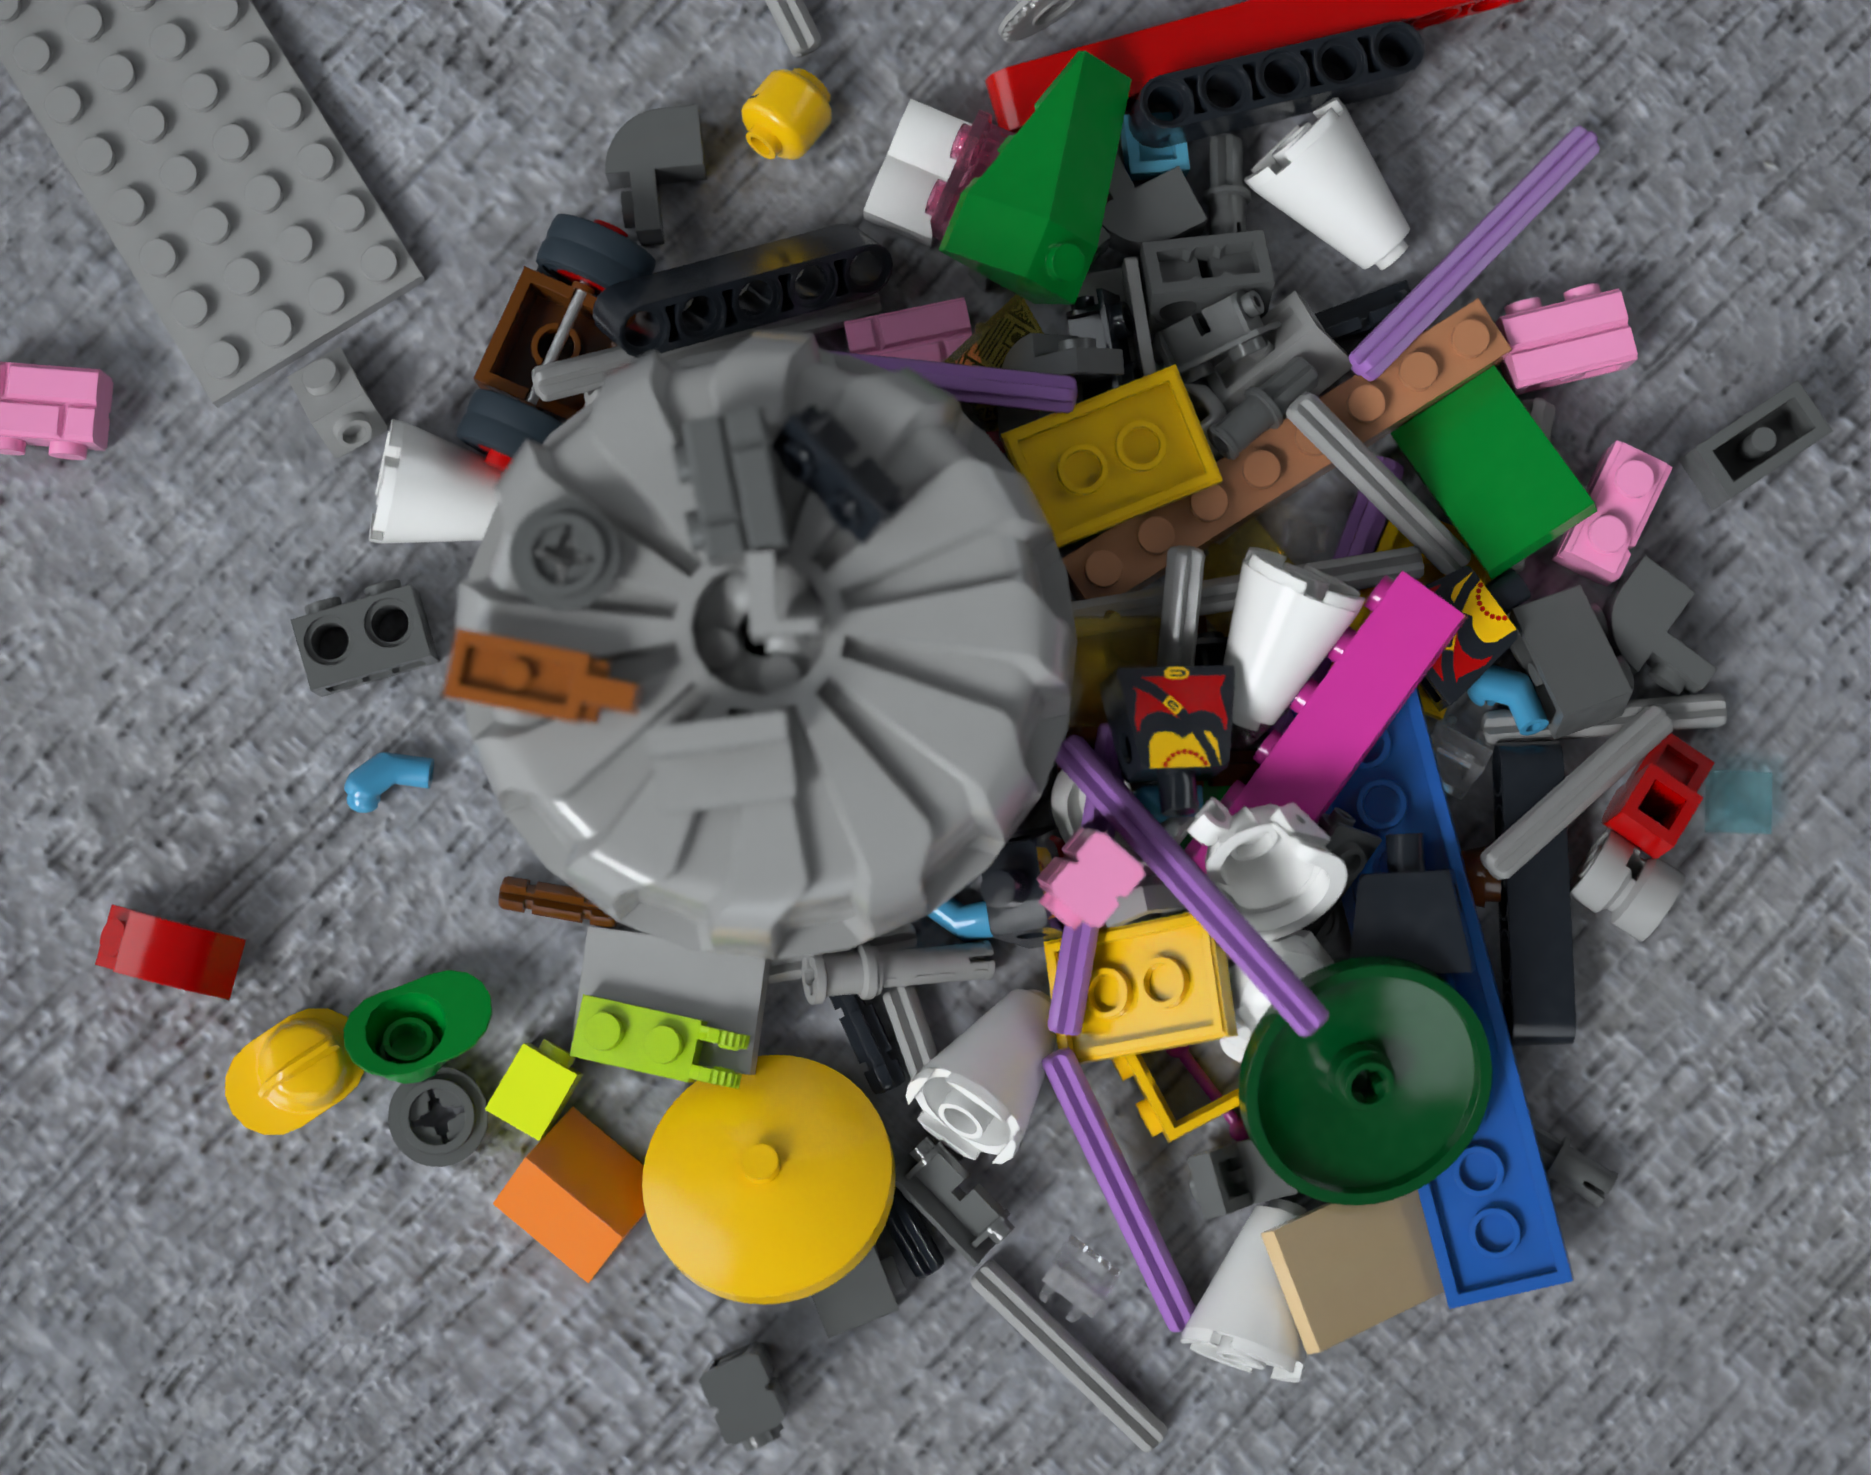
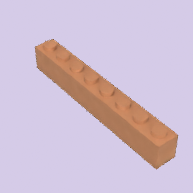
M1479 298L1420 334L1376 380L1368 381L1362 376L1355 375L1319 397V399L1366 447H1369L1493 365L1495 367L1498 366L1512 349ZM1286 418L1278 429L1270 428L1262 433L1240 452L1235 460L1224 457L1217 461L1216 464L1223 479L1221 483L1115 525L1062 558L1067 570L1069 590L1076 601L1140 591L1165 575L1167 552L1170 547L1187 545L1205 550L1336 468V466Z

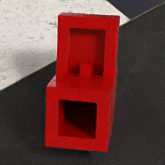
M1670 733L1637 763L1626 783L1617 789L1605 810L1602 824L1640 848L1654 859L1660 858L1675 846L1704 797L1697 792L1715 762Z
M112 904L107 923L101 932L100 948L95 965L141 980L230 1000L246 939Z

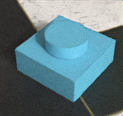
M1171 112L1151 113L1156 119L1161 121L1174 120ZM1124 115L1121 143L1124 167L1131 181L1152 180L1177 166L1180 167L1184 176H1187L1190 171L1187 142L1164 148L1144 146L1133 137L1129 130V115Z

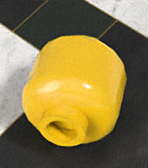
M794 68L792 71L788 69L772 71L741 109L742 121L748 130L746 140L758 154L767 159H774L778 156L786 160H797L803 157L832 121L831 107L828 103L830 101V94L827 88L816 76L801 68Z

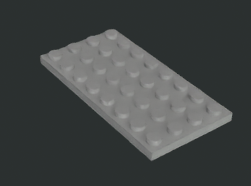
M0 0V60L206 394L217 408L426 281L251 0Z

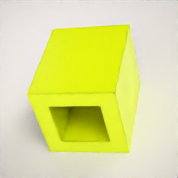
M543 1039L539 1048L531 1043H523L485 1110L536 1140L541 1141L553 1128L584 1074L571 1067L576 1057L570 1056L568 1051L546 1039Z

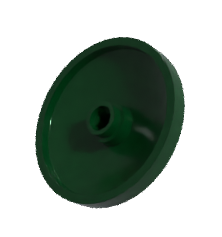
M1371 956L1352 958L1324 966L1300 979L1329 1012V1018L1323 1026L1310 1036H1300L1271 1004L1252 1032L1244 1051L1239 1074L1238 1097L1243 1123L1250 1140L1267 1165L1286 1184L1314 1199L1340 1205L1360 1206L1391 1201L1412 1193L1436 1179L1457 1160L1477 1132L1487 1108L1492 1085V1061L1487 1036L1477 1015L1466 1000L1444 979L1418 964L1396 958Z

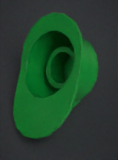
M446 970L426 975L364 999L348 1017L344 1027V1047L352 1062L367 1073L382 1076L388 1080L403 1084L419 1083L434 1076L445 1065L446 1061L474 1047L486 1033L493 1014L491 996L483 982L467 972Z

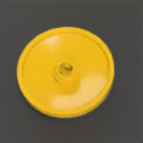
M761 1055L757 1058L755 1075L742 1074L739 1089L697 1080L673 1102L657 1125L646 1153L642 1181L643 1201L647 1219L658 1243L673 1264L688 1279L710 1293L728 1300L760 1305L779 1304L802 1299L826 1289L851 1272L865 1258L879 1238L889 1217L894 1198L896 1168L890 1138L878 1112L862 1090L850 1079L838 1071L810 1059L789 1055Z

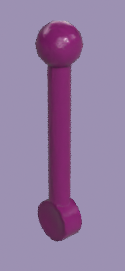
M1189 1045L1165 1049L1169 1056L1180 1059L1212 1102L1223 1096L1188 1051ZM1234 1110L1222 1115L1230 1125L1229 1134L1233 1140L1241 1141L1250 1138L1243 1119L1239 1118Z

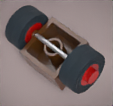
M557 214L547 231V236L537 253L536 262L543 270L556 279L524 266L473 379L480 389H477L472 395L467 406V412L462 417L457 428L456 436L469 447L486 455L484 462L497 470L504 472L526 440L543 445L552 432L585 408L584 393L549 402L542 401V399L537 397L533 388L532 370L536 366L617 347L618 345L595 325L593 319L595 301L605 288L618 282L652 274L655 269V258L640 245L628 239V234L625 231L599 219H594L592 222L568 214ZM634 314L628 320L625 327L629 326L635 320L637 316L636 314Z

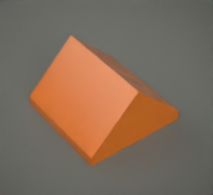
M572 1106L524 1158L493 1202V1205L582 1279L590 1283L646 1214L642 1190L644 1164Z

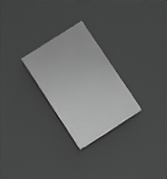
M588 926L571 1047L582 997L585 994L708 1021L707 1026L749 1035L750 1040L747 1050H729L719 1047L716 1043L704 1041L699 1065L708 1067L721 1066L733 1069L735 1073L755 1075L771 959L687 950L650 934Z

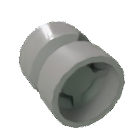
M1608 828L1590 848L1570 880V897L1594 913L1605 909L1611 912V924L1639 942H1642L1652 934L1672 907L1685 882V874L1660 858L1654 859L1651 857L1646 860L1641 858L1640 848Z

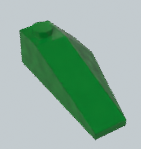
M1078 51L1035 103V112L1017 134L1009 135L997 149L1000 154L981 177H974L963 190L938 251L1034 304L1075 305L1098 247L1132 79L1087 51Z

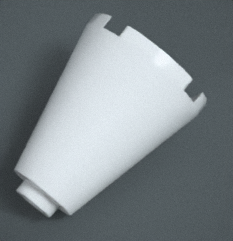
M1335 97L1312 112L1318 119L1313 125L1307 122L1301 127L1296 125L1255 164L1251 169L1253 174L1245 177L1244 181L1257 194L1362 269H1368L1376 264L1380 270H1384L1395 262L1409 247L1403 239L1410 231V227L1346 106L1338 97Z
M392 419L376 488L377 510L376 514L372 513L369 541L381 544L482 541L497 506L493 488L504 472L484 462L485 457L407 422Z
M1249 547L1245 559H1243L1223 666H1234L1235 670L1232 723L1249 730L1258 731L1261 723L1267 725H1274L1358 615L1365 598L1359 597L1360 593L1356 589L1306 564L1304 568L1293 564L1284 563L1287 558L1284 555L1261 548Z
M1036 989L1012 990L920 1069L909 1082L906 1092L907 1102L910 1104L915 1097L923 1110L917 1120L926 1131L938 1141H941L946 1147L973 1160H976L981 1152L997 1155L992 1164H1002L1014 1157L1022 1144L1045 1076L1042 1060L1050 1053H1053L1057 1041L1056 1033L1050 1031L1047 1025L1051 998Z
M1278 1198L1270 1200L1269 1206H1255L1184 1327L1180 1339L1182 1344L1191 1343L1190 1349L1194 1352L1239 1370L1252 1373L1253 1368L1265 1369L1266 1365L1274 1366L1271 1374L1272 1379L1287 1382L1302 1381L1306 1368L1307 1353L1260 1233L1306 1213L1307 1210L1304 1207Z

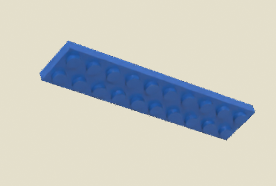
M1417 687L1325 814L1330 815L1335 807L1340 808L1356 820L1353 825L1354 828L1374 834L1382 839L1363 870L1358 874L1341 899L1351 938L1360 874L1388 872L1385 835L1424 833L1426 870L1454 869L1475 955L1476 969L1472 972L1442 973L1437 975L1450 984L1466 1000L1481 1022L1491 1052L1492 1085L1484 1117L1469 1145L1447 1170L1433 1181L1418 1189L1449 1309L1573 1282L1574 1275ZM1292 710L1293 717L1295 719L1297 713Z

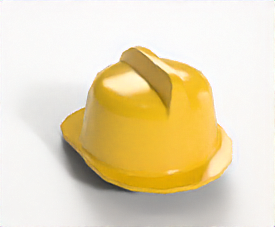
M308 1008L288 1016L249 1042L233 1058L225 1076V1097L232 1114L246 1128L263 1135H284L303 1127L347 1097L359 1085L364 1073L362 1068L352 1062L344 1047V1027L348 1018L328 1008Z

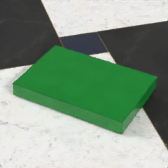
M1494 365L1390 433L1397 447L1491 580L1597 512L1592 498Z

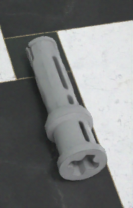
M981 940L976 943L879 951L876 946L862 943L855 946L852 951L803 956V987L808 1002L814 1005L822 1004L825 997L858 994L863 1000L874 999L876 995L881 993L882 988L979 979L991 980L995 972V960L974 963L970 961L982 960L984 956L993 955L994 952L988 940Z

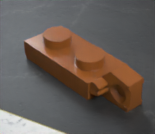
M457 628L443 696L450 699L582 725V721L599 724L602 708L639 715L644 688L638 687L639 685L608 679L611 663L596 660V657L591 654Z

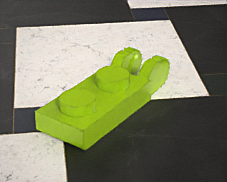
M583 994L570 1056L687 1083H695V1080L739 1089L742 1074L735 1073L733 1069L721 1066L708 1067L699 1065L704 1041L716 1043L719 1047L729 1050H747L750 1036L707 1026L708 1021Z

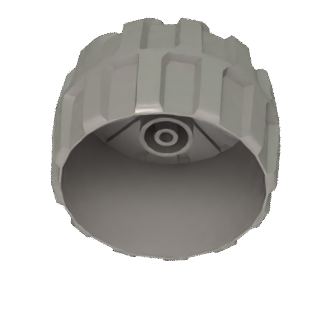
M755 330L750 338L737 348L692 354L671 362H666L655 349L603 374L604 383L598 398L552 432L543 445L526 440L494 486L497 506L471 566L469 580L459 582L455 635L457 628L587 653L595 656L596 660L610 662L611 667L608 679L639 685L638 687L644 688L639 715L602 708L599 724L582 721V725L464 701L468 731L473 740L475 752L503 813L548 870L616 921L687 950L772 960L838 952L851 949L931 914L988 869L1037 803L1068 728L1077 636L1067 570L1058 551L1053 531L1028 481L1023 474H1018L990 437L962 413L961 406L955 397L909 367L891 372L850 355L831 353L820 349L813 334ZM814 404L821 412L828 409L833 414L832 416L859 443L860 446L857 451L844 461L853 469L870 455L886 474L902 488L899 496L907 505L888 523L883 521L869 542L862 546L850 532L841 529L832 521L826 506L802 481L793 478L785 470L779 456L772 449L792 551L788 554L775 556L779 620L820 618L822 639L808 640V651L774 654L764 658L754 657L749 653L752 641L749 613H736L733 572L746 571V562L721 567H710L705 550L692 552L685 511L697 509L693 483L679 484L672 444L685 442L681 424L685 421L714 415L722 416L730 412L759 407L764 408L772 445L792 413L796 412L799 415L809 405ZM557 501H573L587 505L599 512L608 521L618 538L621 566L616 573L609 592L591 603L586 609L556 612L542 607L531 601L519 589L512 576L509 564V548L513 534L521 521L540 506ZM570 528L567 539H563L561 549H549L548 553L537 551V555L544 556L547 560L557 565L558 576L561 578L560 585H563L564 576H568L571 565H582L583 562L593 563V559H587L585 555L578 553L574 549V540L571 537L572 529ZM779 711L786 712L797 794L794 798L664 815L659 811L653 760L648 757L645 729Z

